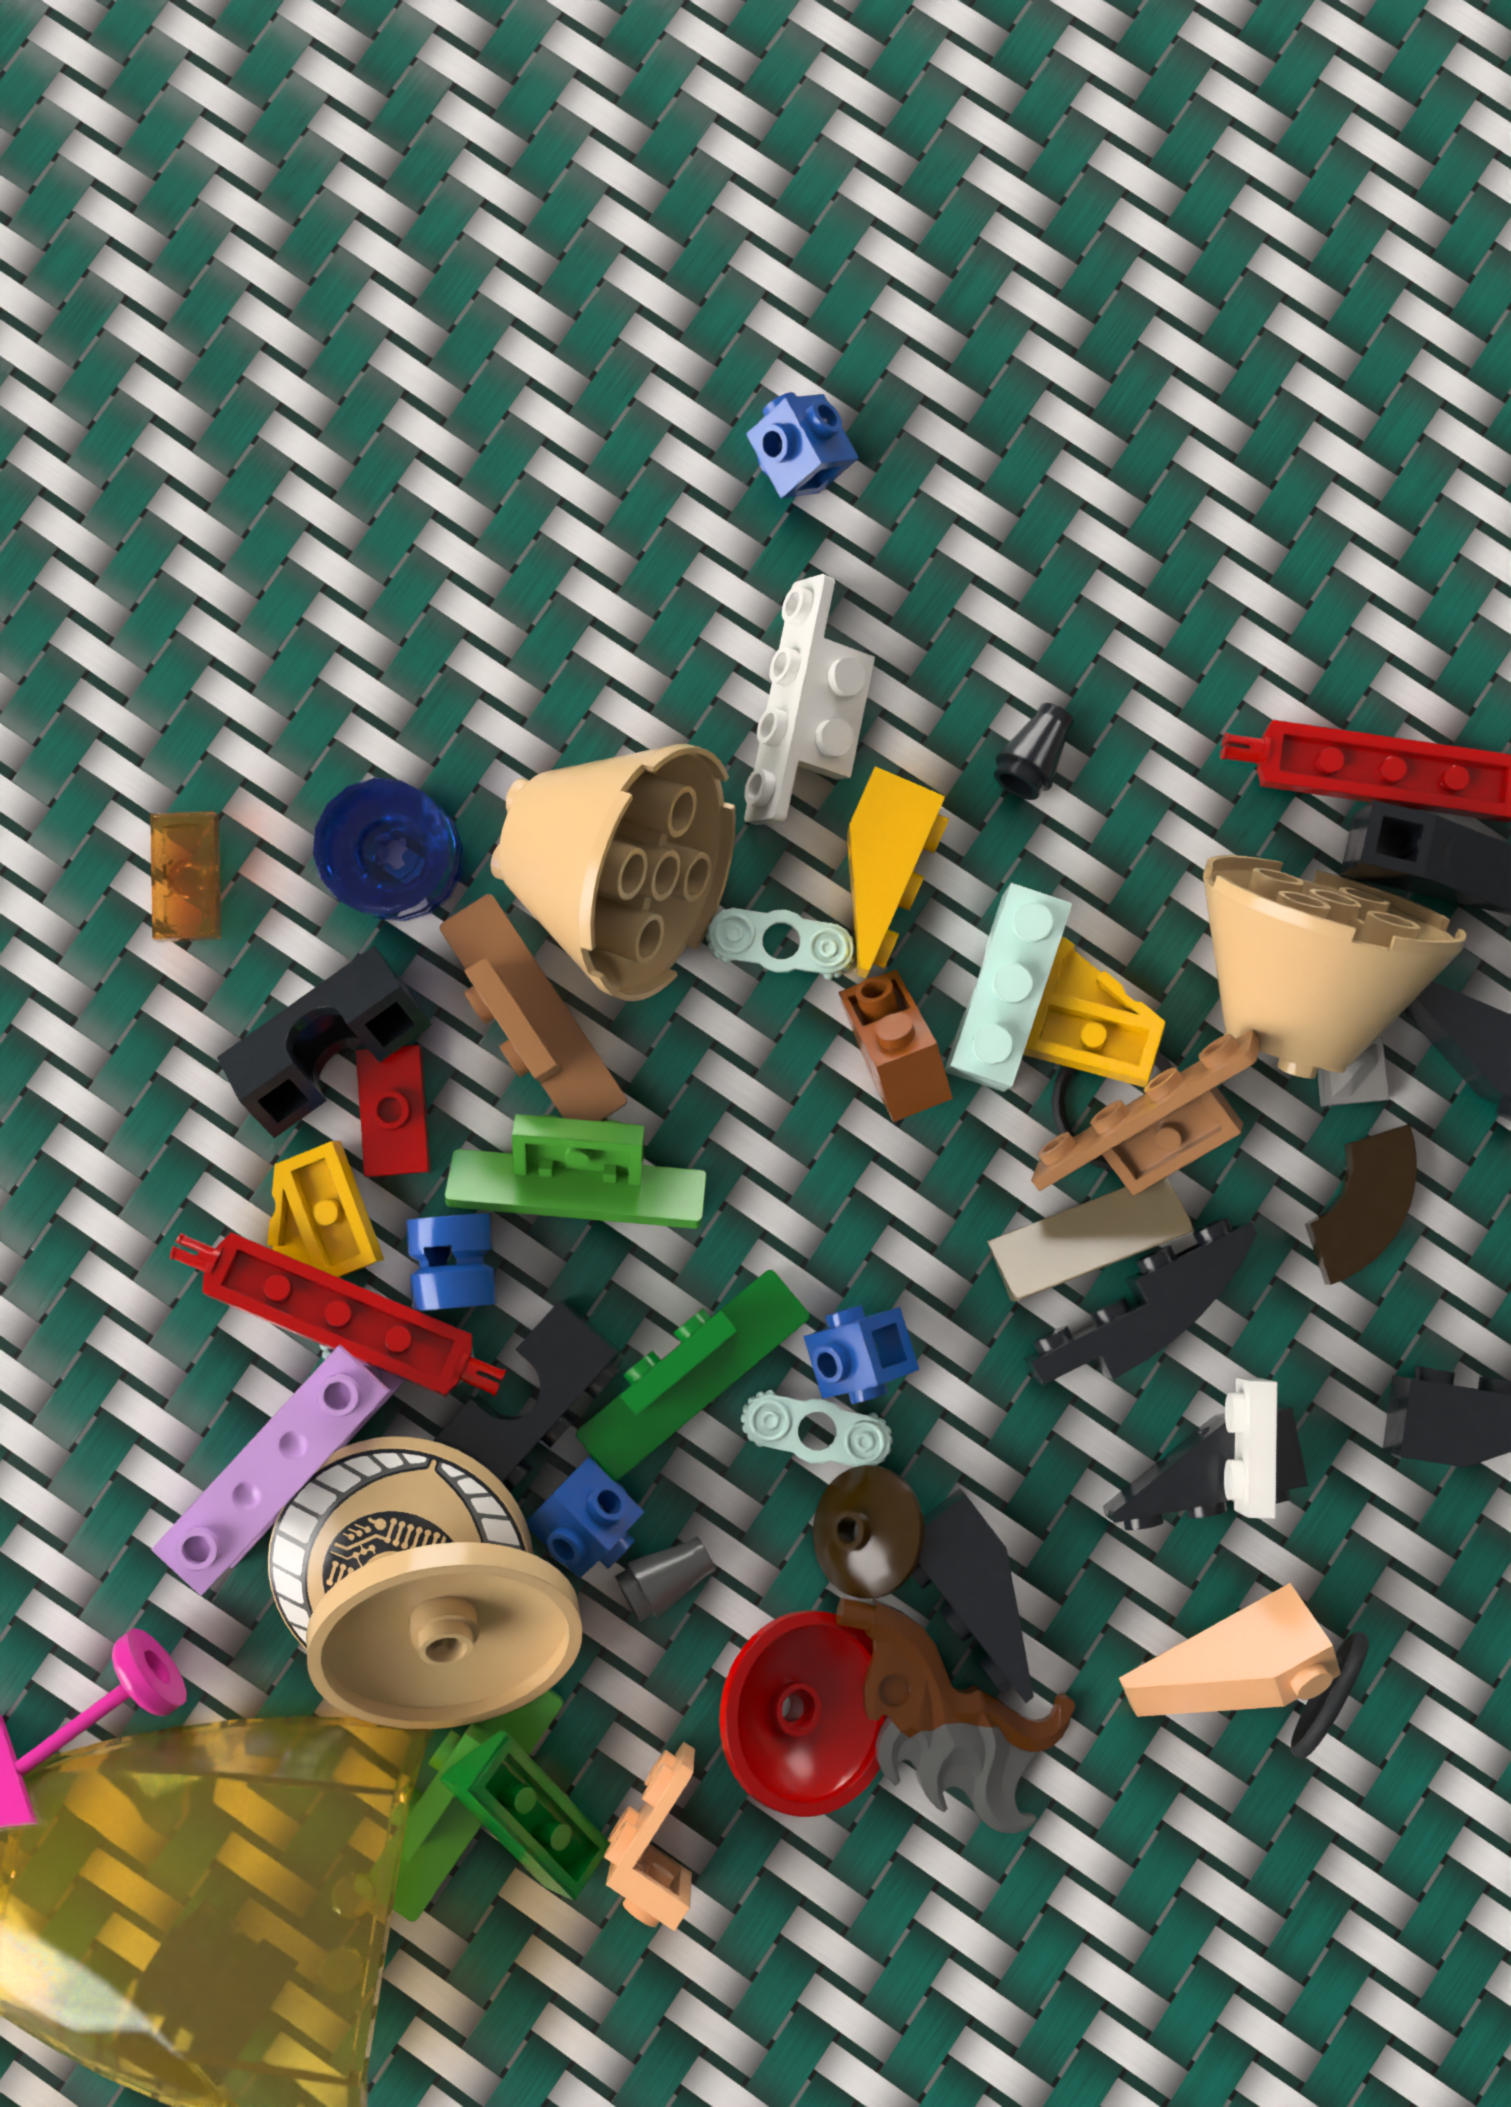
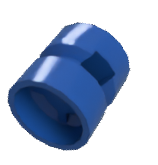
M489 1213L406 1220L408 1254L419 1261V1269L410 1275L412 1309L421 1311L497 1304L494 1268L484 1263V1256L493 1249L491 1215ZM450 1246L456 1258V1265H447Z

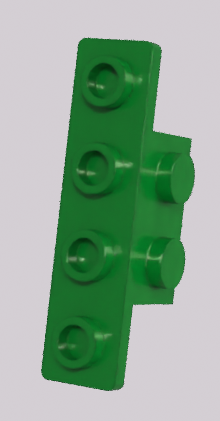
M767 1270L712 1317L702 1308L680 1326L673 1334L681 1343L662 1359L652 1350L623 1374L630 1383V1386L576 1431V1438L613 1481H618L808 1321L810 1317L809 1312L775 1271Z

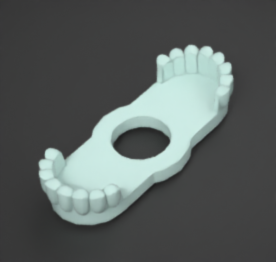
M733 907L722 910L718 915H715L712 918V923L707 927L706 940L709 942L708 949L713 952L716 959L721 958V961L725 964H728L731 960L760 964L764 969L775 973H789L793 970L819 973L826 980H830L833 976L839 978L842 973L848 972L850 965L855 960L856 947L853 945L854 939L849 935L847 929L842 928L838 924L803 919L798 914L788 910H773L769 913ZM775 924H787L793 927L800 938L798 951L787 959L773 958L763 947L762 939L764 933Z
M767 1390L766 1393L763 1391L758 1392L756 1397L751 1396L748 1399V1404L743 1406L744 1414L741 1415L742 1430L747 1434V1438L750 1441H754L758 1447L765 1446L792 1452L798 1458L809 1463L833 1461L855 1467L864 1465L877 1466L879 1463H883L886 1455H889L891 1452L890 1445L893 1443V1439L890 1436L891 1429L886 1426V1421L883 1418H878V1415L873 1412L869 1415L842 1410L836 1404L825 1399L801 1401L776 1395L773 1390ZM813 1412H822L829 1415L836 1426V1436L833 1442L821 1450H813L806 1447L798 1435V1427L801 1420Z

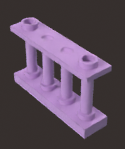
M342 1345L337 1346L151 1550L202 1596L228 1567L233 1569L275 1524L282 1508L335 1451L346 1447L406 1380L358 1361Z

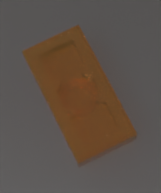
M214 811L150 814L152 939L157 942L221 940L219 815Z

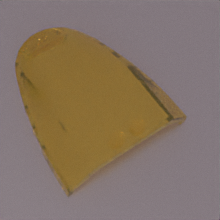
M293 1716L237 1719L166 1728L111 1739L51 1755L26 1775L22 1776L38 1824L0 1828V2016L55 2051L101 2076L173 2107H367V2071L409 1803L426 1746L431 1737H433L434 1729L387 1727L355 1717Z

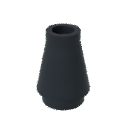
M1052 703L1041 704L1033 718L996 756L998 767L994 772V778L997 783L1009 793L1026 800H1035L1042 791L1049 790L1053 784L1067 734L1074 723L1073 717L1060 706Z

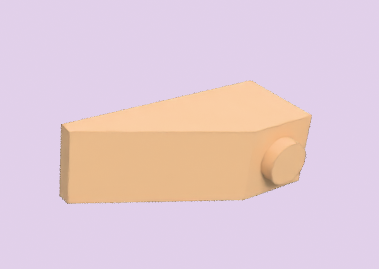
M1289 1583L1121 1676L1119 1680L1137 1717L1284 1707L1298 1698L1308 1700L1320 1695L1331 1685L1333 1679L1341 1673L1332 1643L1294 1587Z

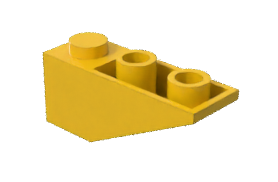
M876 766L865 787L847 832L857 975L865 979L872 964L883 969L885 968L899 936V933L888 929L897 906L910 911L924 879L923 875L913 871L922 849L933 854L935 853L949 821V818L938 814L945 796Z

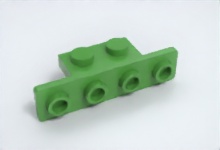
M515 1114L512 1130L513 1154L457 1149L453 1152L445 1191V1203L448 1207L697 1229L702 1225L706 1172L695 1169L644 1165L645 1125L625 1124L613 1120L602 1122L559 1118L553 1115L533 1116Z
M549 1689L535 1700L518 1709L489 1720L471 1723L462 1737L451 1729L428 1763L438 1773L425 1792H422L413 1785L390 1818V1821L400 1827V1829L364 1880L363 1887L411 1922L416 1921L482 1825L439 1780L448 1768L500 1730L507 1732L529 1755L563 1705L562 1697Z

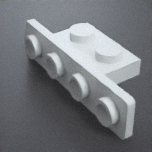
M825 574L795 582L783 603L782 618L785 622L779 650L775 653L770 665L772 685L767 709L761 716L757 728V738L760 742L754 771L749 776L745 786L744 795L747 806L744 820L751 824L762 825L784 822L786 820L797 766L837 780L851 778L875 657L824 638L835 585V579Z

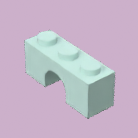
M1014 883L1008 886L1002 895L983 952L985 957L967 1009L963 1013L945 1067L946 1073L1002 1092L1013 1086L1071 910V902Z

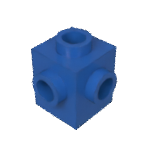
M794 392L785 393L764 407L762 413L765 417L746 433L757 454L760 468L770 478L781 499L820 493L859 459L842 428V420L838 411L827 401L824 394L796 396Z
M862 1305L850 1307L826 1315L825 1319L828 1328L803 1336L822 1399L848 1393L851 1404L867 1401L889 1393L886 1385L887 1382L919 1370L900 1307L865 1316Z
M588 1457L526 1520L527 1527L548 1547L552 1556L560 1563L566 1565L580 1579L598 1561L608 1569L626 1552L635 1541L627 1531L644 1511L628 1496L620 1484L613 1481Z

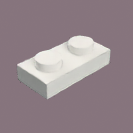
M1236 1378V1392H1229L1225 1403L1226 1428L1229 1433H1235V1460L1228 1459L1224 1470L1225 1495L1227 1500H1234V1510L1248 1518L1276 1519L1277 1382L1263 1378Z

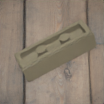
M1165 1177L1134 1196L1127 1187H1123L991 1239L987 1243L1010 1301H1019L1195 1230L1168 1177Z

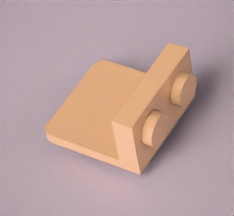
M685 1742L682 1743L675 1755L666 1749L662 1752L644 1782L647 1788L641 1799L645 1802L639 1811L630 1806L626 1808L608 1837L607 1841L610 1842V1845L604 1855V1858L610 1861L606 1885L625 1897L623 1901L625 1909L636 1919L648 1926L656 1927L661 1922L673 1931L677 1929L690 1908L692 1872L649 1843L694 1772L695 1749Z

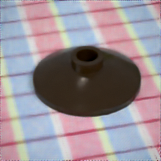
M857 1466L837 1476L824 1491L814 1516L813 1543L818 1563L827 1579L837 1589L847 1595L856 1598L874 1599L887 1596L898 1590L914 1572L923 1549L924 1519L921 1506L914 1491L897 1473L879 1466ZM857 1523V1525H858V1535H857V1537H856V1539H855V1537H854V1527H855V1524Z

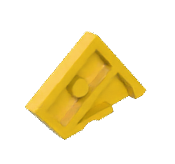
M1061 937L1023 1055L1145 1088L1150 1081L1165 1030V1021L1143 1002H1137L1125 993L1123 985L1105 970L1102 973L1075 951V945L1071 941Z
M341 1141L328 1142L274 1165L272 1196L275 1200V1211L269 1220L268 1246H273L274 1251L338 1278L385 1260Z

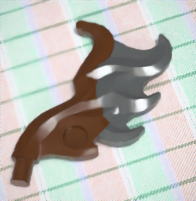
M841 1598L836 1611V1623L865 1630V1634L872 1641L873 1654L863 1684V1705L866 1717L869 1720L879 1721L882 1715H887L879 1730L875 1744L876 1760L882 1773L896 1786L900 1782L897 1764L903 1760H909L916 1769L918 1782L925 1796L942 1812L948 1809L943 1792L947 1788L956 1787L962 1789L968 1795L976 1814L990 1828L998 1832L1015 1834L1027 1830L1035 1824L1037 1818L1033 1813L1018 1811L1015 1803L1017 1783L1037 1752L1053 1747L1063 1737L1075 1709L1074 1701L1065 1693H1060L1054 1700L1050 1714L1045 1718L1034 1720L1022 1716L998 1698L975 1685L964 1690L955 1689L951 1685L936 1644L919 1623L901 1610L877 1599H873L872 1604Z

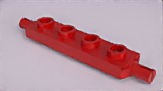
M1272 720L1267 725L1261 739L1225 733L1222 739L1221 747L1224 748L1220 751V759L1256 763L1261 787L1363 802L1375 800L1405 808L1506 823L1511 821V754Z
M232 1232L218 1244L217 1248L181 1233L175 1242L180 1247L198 1255L175 1246L171 1249L170 1259L205 1272L202 1292L207 1297L332 1350L342 1345L358 1361L443 1397H447L460 1381L496 1396L500 1389V1384L482 1377L478 1373L501 1383L506 1375L507 1370H502L471 1357L473 1339L471 1333Z

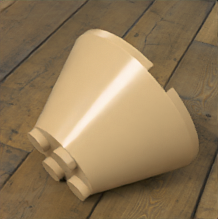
M676 744L542 772L530 781L523 778L518 779L512 784L506 796V810L508 814L503 825L500 844L496 847L491 858V872L495 878L504 880L513 894L600 990L625 1001H639L649 998L664 989L678 976L677 971L670 968L678 960L686 946L696 950L699 948L708 931L707 927L712 923V918L719 907L728 879L735 840V805L724 802L720 781L726 782L729 778L728 773L722 762L712 752L690 744Z
M1221 855L1209 858L1203 872V880L1224 1027L1226 1029L1224 1035L1232 1034L1236 1039L1246 1032L1253 1030L1261 1040L1258 1054L1261 1051L1278 1057L1277 1067L1294 1076L1314 1079L1319 1068L1338 1073L1345 1072L1346 1068L1379 1037L1462 951L1467 937L1466 932L1461 929H1457L1455 938L1447 933L1450 919L1436 911L1399 895L1352 879L1316 870L1312 882L1280 872L1283 865L1280 861L1236 855Z

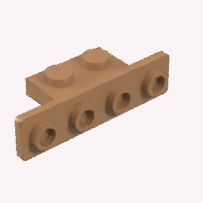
M486 894L441 923L439 927L441 933L464 966V972L473 984L471 988L464 992L466 998L484 1024H487L494 1018L508 1037V1040L499 1045V1047L520 1078L531 1072L533 1077L543 1086L562 1117L567 1119L603 1121L627 1104L625 1094L493 895Z
M1253 1030L1246 1032L1236 1039L1232 1034H1226L1204 1048L1198 1056L1200 1061L1182 1072L1173 1067L1157 1075L1145 1086V1094L1131 1103L1125 1105L1122 1100H1118L1103 1108L1090 1121L1092 1126L1074 1137L1069 1132L1058 1135L1039 1151L1038 1156L1040 1159L1031 1179L1032 1183L1041 1191L1098 1156L1103 1155L1134 1196L1241 1134L1243 1122L1216 1086L1257 1061L1261 1040Z

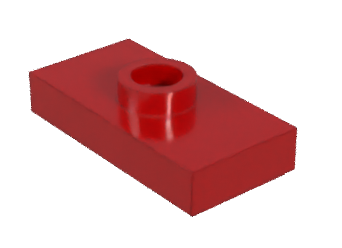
M403 1046L380 1063L368 1049L356 1050L364 1177L431 1173L422 1046Z

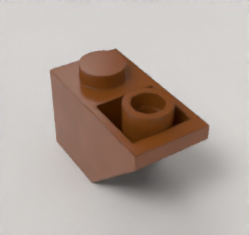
M897 969L880 976L868 978L860 984L838 992L873 1083L893 1122L953 1099L937 1042Z

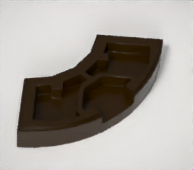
M1410 1124L1344 1144L1347 1171L1341 1193L1325 1213L1305 1223L1325 1285H1332L1347 1279L1373 1262L1388 1247L1404 1223L1411 1206L1417 1175L1415 1141Z

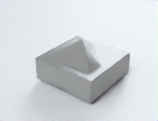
M1378 1037L1346 1068L1345 1072L1338 1073L1322 1068L1318 1069L1317 1079L1321 1107L1389 1100L1382 1037Z

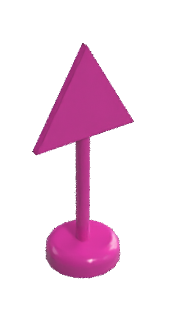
M136 1628L119 1638L113 1647L112 1661L121 1684L19 1760L16 1759L4 1718L0 1715V1828L38 1824L22 1776L37 1767L131 1697L141 1708L158 1716L169 1715L186 1702L187 1691L184 1680L174 1661L155 1638L145 1631Z

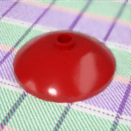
M816 1610L792 1612L780 1616L758 1630L735 1658L726 1678L721 1697L719 1724L722 1746L728 1765L739 1784L752 1798L765 1807L797 1817H814L828 1814L847 1805L859 1796L878 1773L880 1767L876 1760L875 1744L879 1730L887 1715H882L879 1721L869 1720L866 1717L863 1705V1684L873 1650L871 1638L865 1634V1630L837 1624L836 1614ZM789 1697L790 1709L787 1715L783 1717V1704L785 1699Z

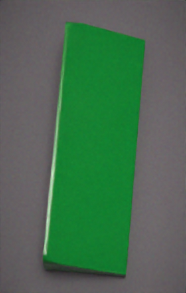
M502 1730L448 1768L439 1779L544 1887L573 1901L579 1896L610 1845L606 1837L507 1732Z

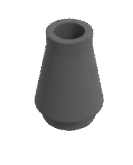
M697 1536L686 1543L626 1562L628 1569L617 1574L615 1579L640 1623L652 1615L658 1620L703 1578L715 1572L716 1568L706 1548Z

